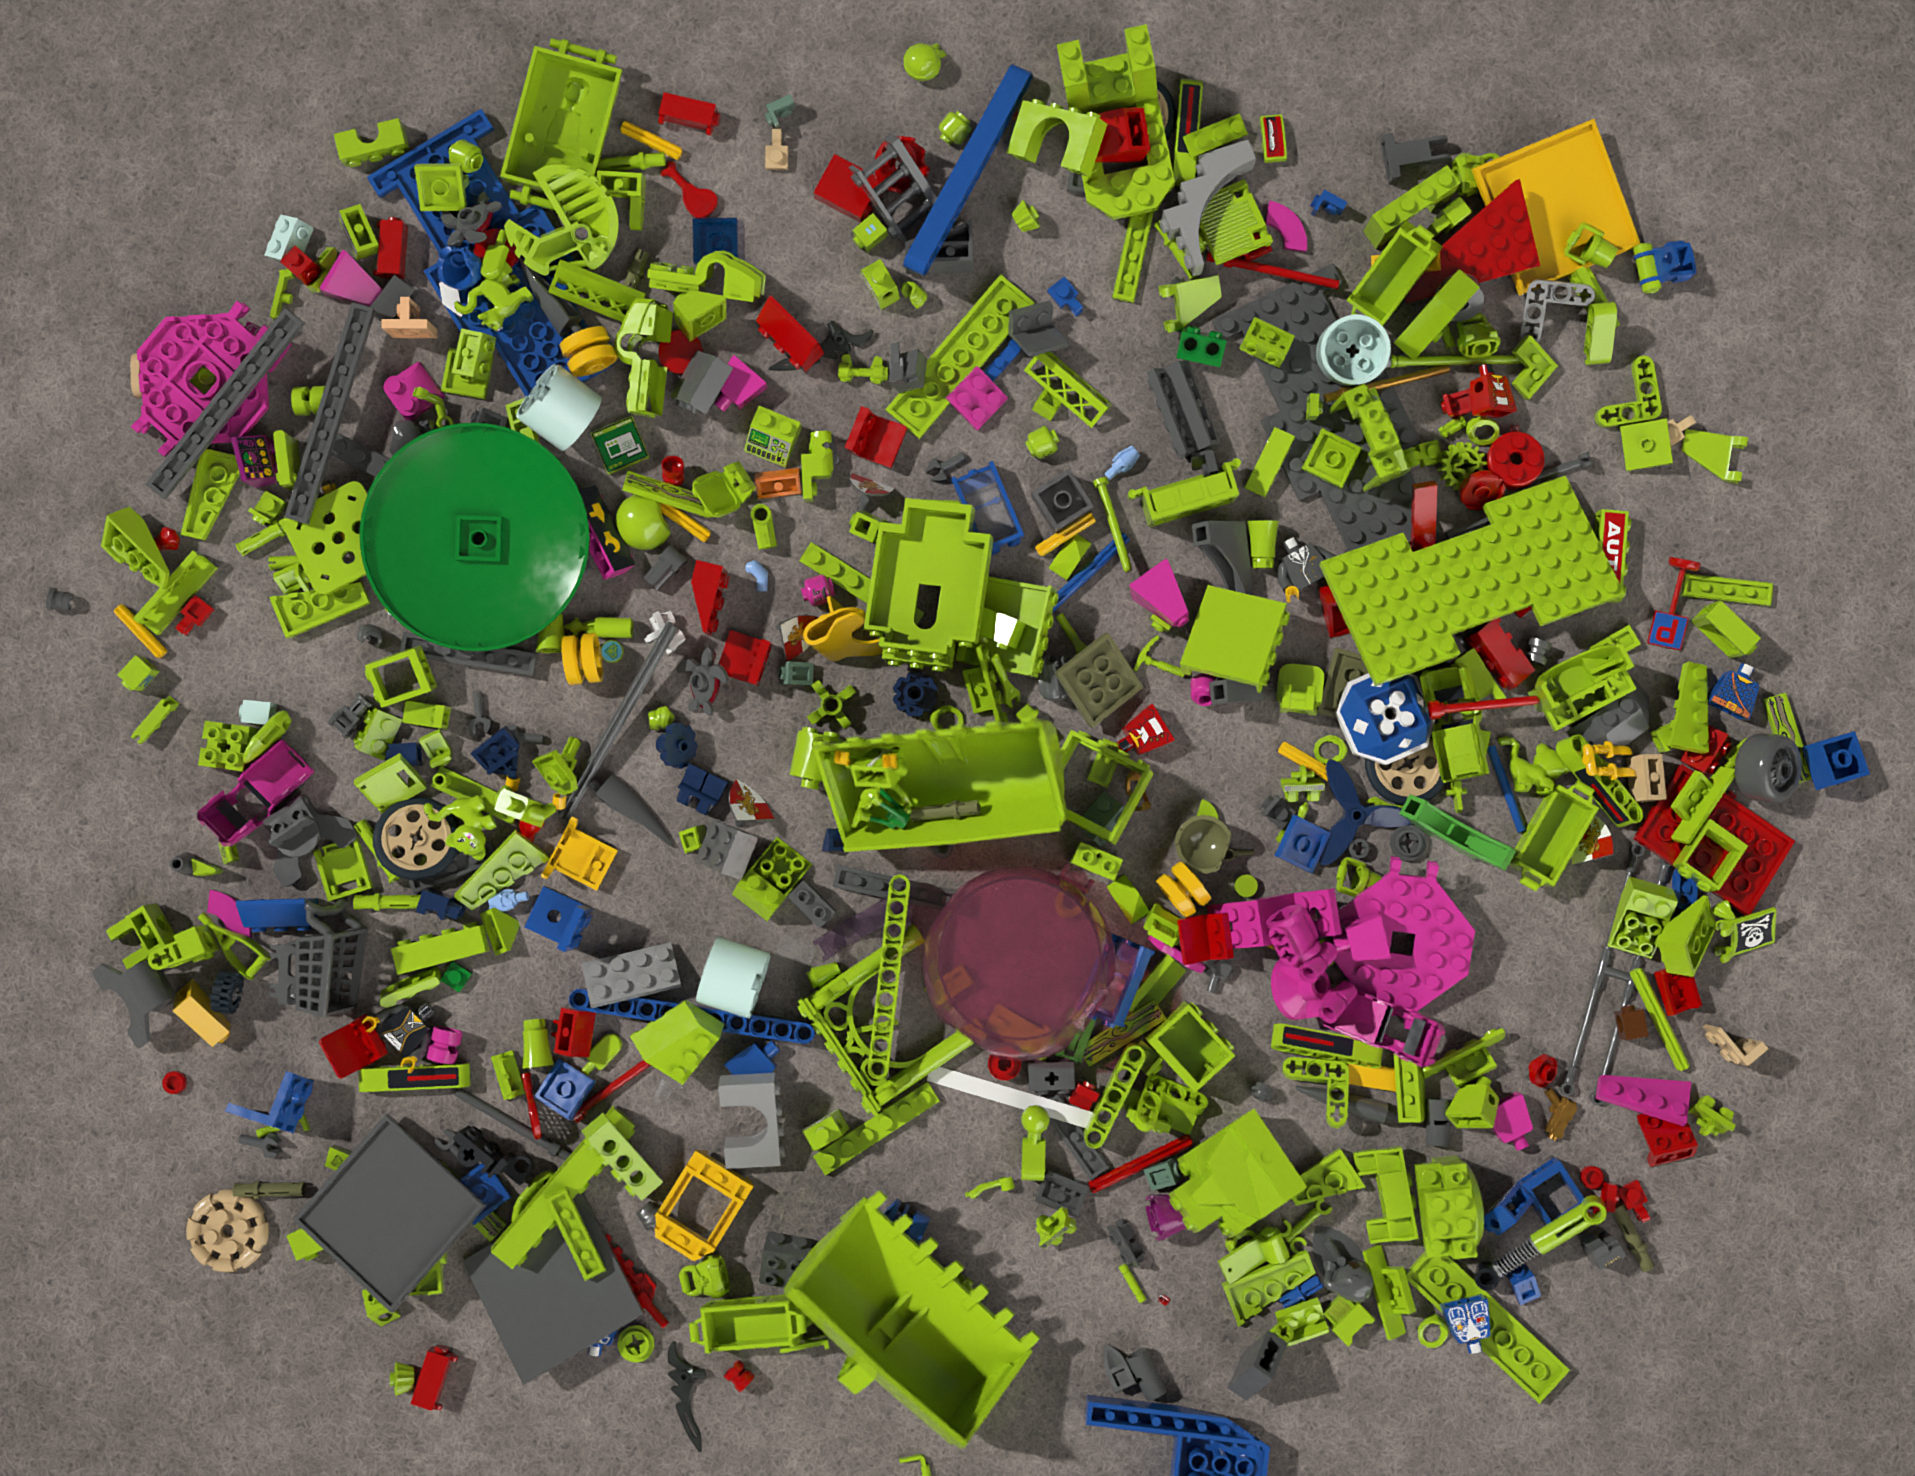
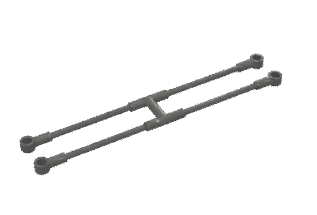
M1639 843L1632 844L1629 848L1631 855L1626 869L1627 875L1622 892L1629 876L1632 877L1633 873H1635L1640 856L1645 853L1644 846ZM1636 846H1639L1640 848L1639 854L1634 853V848ZM1660 858L1661 865L1656 880H1658V885L1663 886V882H1666L1669 868L1672 865L1665 863ZM1610 933L1594 977L1593 991L1571 1065L1568 1066L1564 1082L1559 1086L1560 1092L1566 1096H1571L1575 1091L1573 1083L1577 1072L1576 1066L1597 994L1601 990L1605 975L1626 981L1622 995L1624 998L1621 1005L1625 1006L1628 1005L1629 999L1632 998L1635 988L1630 971L1638 967L1640 968L1642 964V956L1636 955L1633 958L1629 973L1609 967L1608 963L1612 951L1611 947L1607 944ZM1617 1024L1615 1025L1601 1075L1608 1074L1619 1036ZM1596 1084L1595 1091L1590 1095V1101L1595 1105H1602L1605 1101L1595 1102L1594 1100L1597 1091ZM1565 1085L1570 1086V1091L1568 1093L1564 1092Z

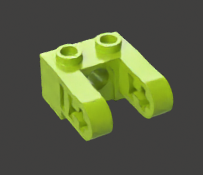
M597 170V178L599 180L596 183L599 186L605 185L608 189L605 192L607 196L630 198V230L643 231L646 176L642 173Z
M158 903L141 906L106 930L111 942L119 940L134 930L142 942L140 944L142 948L122 960L127 970L147 960L153 950L175 941L173 936L175 934Z
M208 925L194 926L173 935L174 942L153 950L148 956V964L155 970L174 968L190 961L195 963L215 957L214 952L220 950L212 929ZM159 956H161L162 964L156 962V959L159 958Z

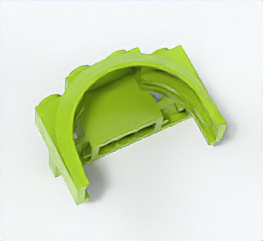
M1623 644L1603 645L1577 654L1553 666L1539 676L1534 687L1535 689L1527 693L1529 696L1539 697V703L1534 705L1537 712L1543 711L1553 731H1557L1636 690L1637 688L1627 670L1635 666Z
M1456 1155L1431 1158L1432 1162L1414 1164L1425 1257L1451 1256L1453 1259L1477 1257L1476 1247L1482 1238L1484 1230V1212L1478 1183L1471 1168Z

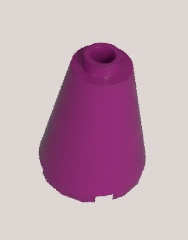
M1168 1194L1148 1195L1145 1198V1201L1149 1200L1150 1206H1145L1149 1226L1152 1232H1157L1158 1237H1155L1157 1241L1165 1240L1186 1229L1182 1220L1184 1217L1179 1210L1176 1211L1172 1207Z

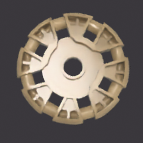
M232 1189L219 1190L214 1195L210 1193L193 1208L194 1213L192 1217L188 1218L186 1237L187 1240H190L192 1254L202 1265H209L213 1267L212 1270L217 1272H235L240 1267L246 1268L260 1257L262 1254L261 1250L268 1241L269 1223L265 1220L263 1207L253 1197H233ZM216 1203H223L224 1208L218 1210ZM238 1203L244 1205L243 1210L236 1208ZM203 1215L209 1217L206 1223L200 1221ZM254 1217L257 1225L251 1227L249 1219ZM225 1224L231 1225L234 1229L231 1237L223 1233ZM204 1234L203 1239L206 1243L201 1244L199 1236ZM250 1238L255 1241L253 1246L248 1244ZM214 1251L221 1253L218 1259L212 1256ZM238 1251L240 1257L234 1260L233 1254Z

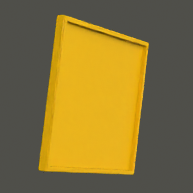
M1595 119L1581 123L1471 169L1485 207L1515 180L1520 179L1541 266L1511 274L1519 296L1527 293L1529 284L1534 280L1556 281L1571 275L1583 266L1587 268L1594 265L1588 261L1585 265H1582L1564 254L1568 238L1583 222L1603 231L1605 234L1602 238L1618 248L1616 255L1633 249L1641 243ZM1586 228L1581 232L1582 235L1575 246H1572L1569 251L1579 257L1586 243L1594 234ZM1537 284V286L1535 288H1532L1531 291L1540 288L1541 284Z

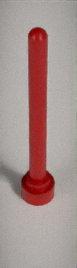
M1525 696L1454 704L1429 701L1428 714L1430 720L1440 719L1446 713L1536 705L1540 699L1538 696Z
M644 1060L639 1062L585 1101L573 1120L576 1123L581 1122L586 1118L585 1115L588 1114V1110L651 1065Z

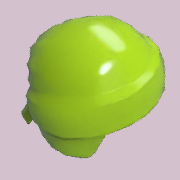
M938 43L934 45L915 44L906 50L903 59L904 69L911 78L917 81L931 80L938 75L941 68L940 58H944L946 52L939 49L940 45Z

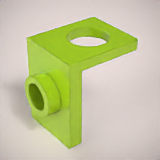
M366 1289L362 1290L367 1317L380 1327L401 1317L400 1313L395 1310L389 1317L379 1318L380 1315L390 1312Z

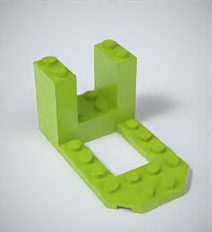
M1147 24L1124 29L1127 53L1083 63L1079 39L1056 44L1068 109L1069 107L1081 110L1082 114L1087 115L1088 111L1098 114L1134 106L1144 108L1151 149L1146 155L1148 165L1104 175L1102 162H1095L1090 177L1082 175L1087 204L1094 209L1097 208L1112 220L1157 211L1168 192L1175 185L1158 100L1156 67Z

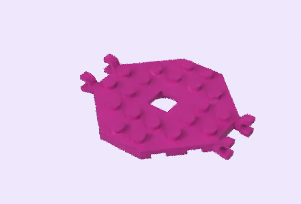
M236 301L228 313L165 317L137 350V360L140 362V374H138L139 388L142 393L143 406H141V416L131 425V428L137 433L142 432L146 434L152 424L168 438L157 450L162 456L166 457L170 454L269 327L263 325L255 336L239 321V318H242L250 311V308L245 303ZM203 365L217 377L215 384L206 394H203L190 382ZM267 373L211 444L232 443V437L246 436L269 409Z
M1391 856L1389 872L1382 876L1375 884L1356 895L1345 906L1343 905L1338 909L1342 934L1334 935L1331 944L1335 946L1333 939L1347 936L1345 924L1379 911L1382 918L1389 951L1393 931L1415 934L1413 951L1410 955L1390 952L1391 958L1355 961L1351 956L1350 950L1338 952L1334 961L1357 990L1417 1012L1468 975L1475 930L1437 882L1436 877L1439 869L1437 862L1427 861L1426 876L1423 877L1400 874L1402 860H1400V857ZM1404 1018V1028L1410 1029L1413 1022Z

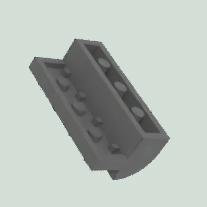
M1177 361L1165 368L1152 369L1146 372L1149 378L1148 384L1156 396V405L1162 411L1165 419V428L1172 437V446L1181 459L1191 456L1192 453L1205 451L1221 444L1189 361Z

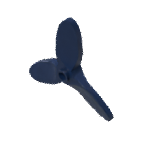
M1333 759L1327 761L1325 770L1328 783L1334 797L1343 808V816L1328 831L1331 835L1321 854L1319 864L1329 865L1337 860L1352 842L1358 826L1362 824L1377 827H1401L1412 824L1399 814L1402 807L1393 805H1361L1354 784L1343 766ZM1358 811V815L1353 817V813Z

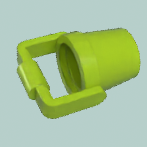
M1583 222L1568 238L1564 254L1582 265H1585L1588 261L1607 268L1613 261L1618 248L1602 238L1605 234L1603 231ZM1586 228L1594 234L1586 243L1579 257L1569 251L1572 246H1575L1582 235L1581 232Z
M1346 857L1338 867L1336 889L1341 893L1355 897L1367 887L1379 881L1382 876L1369 870L1366 863ZM1347 864L1357 867L1350 888L1343 886L1347 873Z

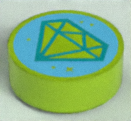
M615 640L606 641L601 647L602 658L609 663L619 662L624 655L623 646Z

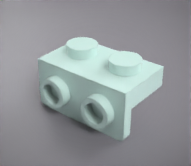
M280 214L264 256L281 261L294 246H297L304 253L313 232V227L298 218Z

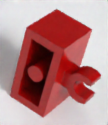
M561 1007L559 1020H553V1023L558 1025L557 1032H551V1035L556 1037L554 1053L569 1057H589L596 1012Z

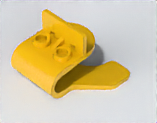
M831 596L827 597L830 613L821 615L818 619L810 622L804 630V640L829 661L835 662L846 657L876 656L883 653V649L879 646L880 639L862 641L852 636V632L864 625L865 611L856 607L844 608Z

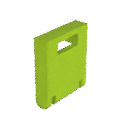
M277 430L273 435L278 469L276 479L279 485L293 491L301 466L298 440L282 430Z
M400 753L354 780V785L378 808L380 813H384L395 803L408 800L427 789L426 781ZM403 769L410 776L408 784L398 774Z
M358 836L353 842L354 847L350 844L345 848H339L335 843L322 847L323 857L319 848L313 850L328 902L374 888ZM356 880L358 888L340 893L338 885Z

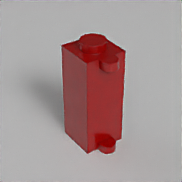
M664 92L658 113V124L663 125L665 121L705 130L706 135L711 136L714 126L719 125L721 114L718 113L716 104Z
M389 217L388 220L377 221V227L380 228L377 270H373V275L382 278H392L395 275L399 279H405L408 226L402 219L397 217Z
M436 1345L427 1351L410 1403L411 1405L430 1411L442 1410L443 1405L438 1403L451 1361L457 1362L458 1356L450 1352L447 1346Z

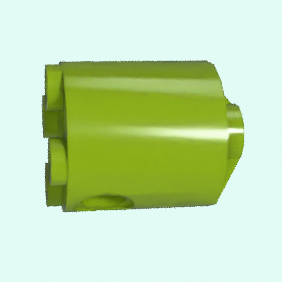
M802 727L801 731L798 730L789 775L802 778L800 787L818 790L819 784L823 780L814 755L812 742L819 740L842 743V739H839L840 734L827 731L822 735L817 734L818 729Z

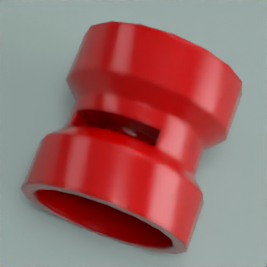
M678 456L664 458L661 464L663 482L675 486L682 485L685 480L683 460Z
M738 1359L734 1363L733 1368L730 1367L723 1377L728 1382L731 1381L734 1384V1388L740 1393L754 1379L755 1374L751 1370L747 1371L744 1368V1364Z

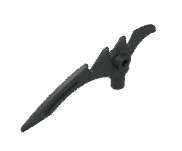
M831 321L827 324L831 334L821 345L825 353L822 357L837 359L836 351L849 354L851 352L850 344L857 347L864 345L871 339L874 331L871 329L864 334L853 335L846 332L843 328L839 329L836 322ZM785 358L769 367L771 371L797 369L793 365H783L784 363H790L788 361L790 358ZM819 359L813 366L819 365L821 360Z
M673 1341L668 1349V1363L676 1369L670 1371L668 1376L678 1385L672 1386L671 1391L682 1400V1402L676 1404L679 1418L698 1452H702L700 1430L692 1417L690 1399L695 1379L706 1378L705 1369L694 1370L693 1366L684 1363L678 1356L677 1343ZM684 1412L687 1413L689 1422L697 1436L696 1438L689 1428Z

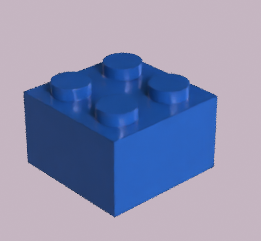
M1855 731L1801 747L1816 790L1870 775Z

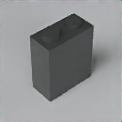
M697 350L670 397L676 400L675 405L682 410H688L695 415L698 412L706 415L733 368L718 357Z
M1269 1330L1243 1352L1228 1385V1389L1248 1401L1273 1380L1288 1343Z

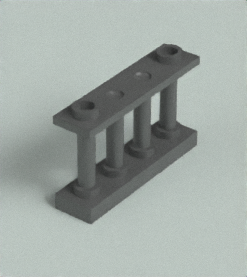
M890 133L884 138L888 146L883 154L862 171L853 165L849 169L853 174L851 176L853 182L858 187H862L887 224V231L891 238L905 243L907 239L902 231L923 213L931 211L937 196L901 140ZM891 158H896L899 162L898 169L875 188H872L867 178ZM908 176L911 180L910 186L884 206L878 196L900 178ZM915 193L920 194L923 199L921 204L896 224L890 214Z

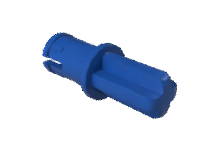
M1314 1276L1283 1295L1279 1301L1283 1304L1284 1309L1296 1305L1302 1300L1305 1302L1307 1297L1322 1289L1323 1284L1317 1276Z

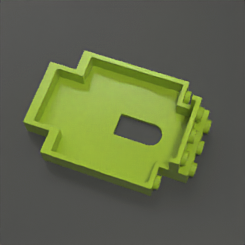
M905 498L902 524L879 522L864 629L870 633V636L880 638L879 646L883 649L882 659L888 662L889 666L901 667V664H910L912 669L923 670V667L926 666L932 667V671L946 672V669L952 670L956 643L962 648H972V645H979L994 539L991 534L972 532L975 509L972 505ZM920 585L941 587L936 622L929 629H920L915 623Z

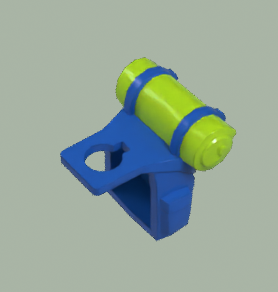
M1683 240L1671 241L1664 244L1663 247L1653 248L1652 243H1640L1633 248V257L1636 262L1640 280L1639 284L1643 293L1653 294L1661 289V283L1665 281H1672V283L1684 282L1697 273L1690 242L1685 243Z

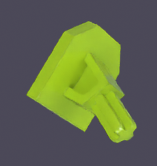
M572 736L568 738L561 754L554 750L532 760L551 789L562 796L578 789L577 778L572 771L577 763V760L574 758L581 742L578 738Z

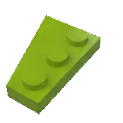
M1338 1148L1299 1174L1307 1188L1291 1199L1298 1206L1321 1200L1328 1196L1339 1195L1347 1191L1366 1187L1342 1150Z

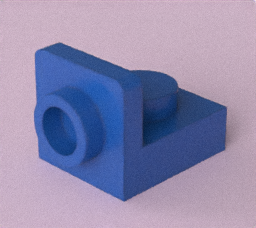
M1324 189L1321 196L1316 194L1310 205L1313 207L1311 215L1315 216L1320 205L1324 206V210L1331 215H1341L1348 202Z
M1521 1264V1266L1511 1270L1506 1275L1512 1285L1516 1300L1520 1305L1541 1296L1535 1276L1526 1264Z

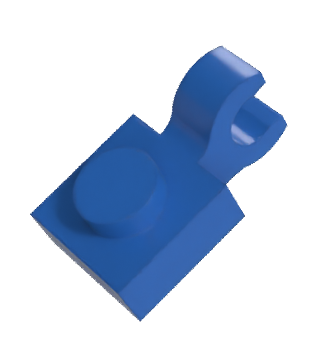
M1065 276L1047 290V293L1061 309L1067 305L1076 317L1083 312V306L1075 299L1078 296V292Z

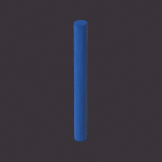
M1490 746L1487 751L1518 833L1525 831L1526 827L1496 746Z

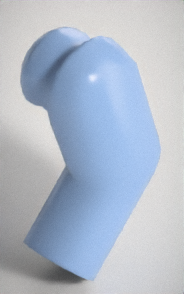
M758 561L748 562L745 569L747 573H751L757 578L756 591L767 592L768 571Z

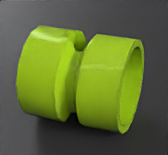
M308 386L293 387L291 402L294 414L296 416H309L313 412L314 415H317L325 386H313L312 389Z

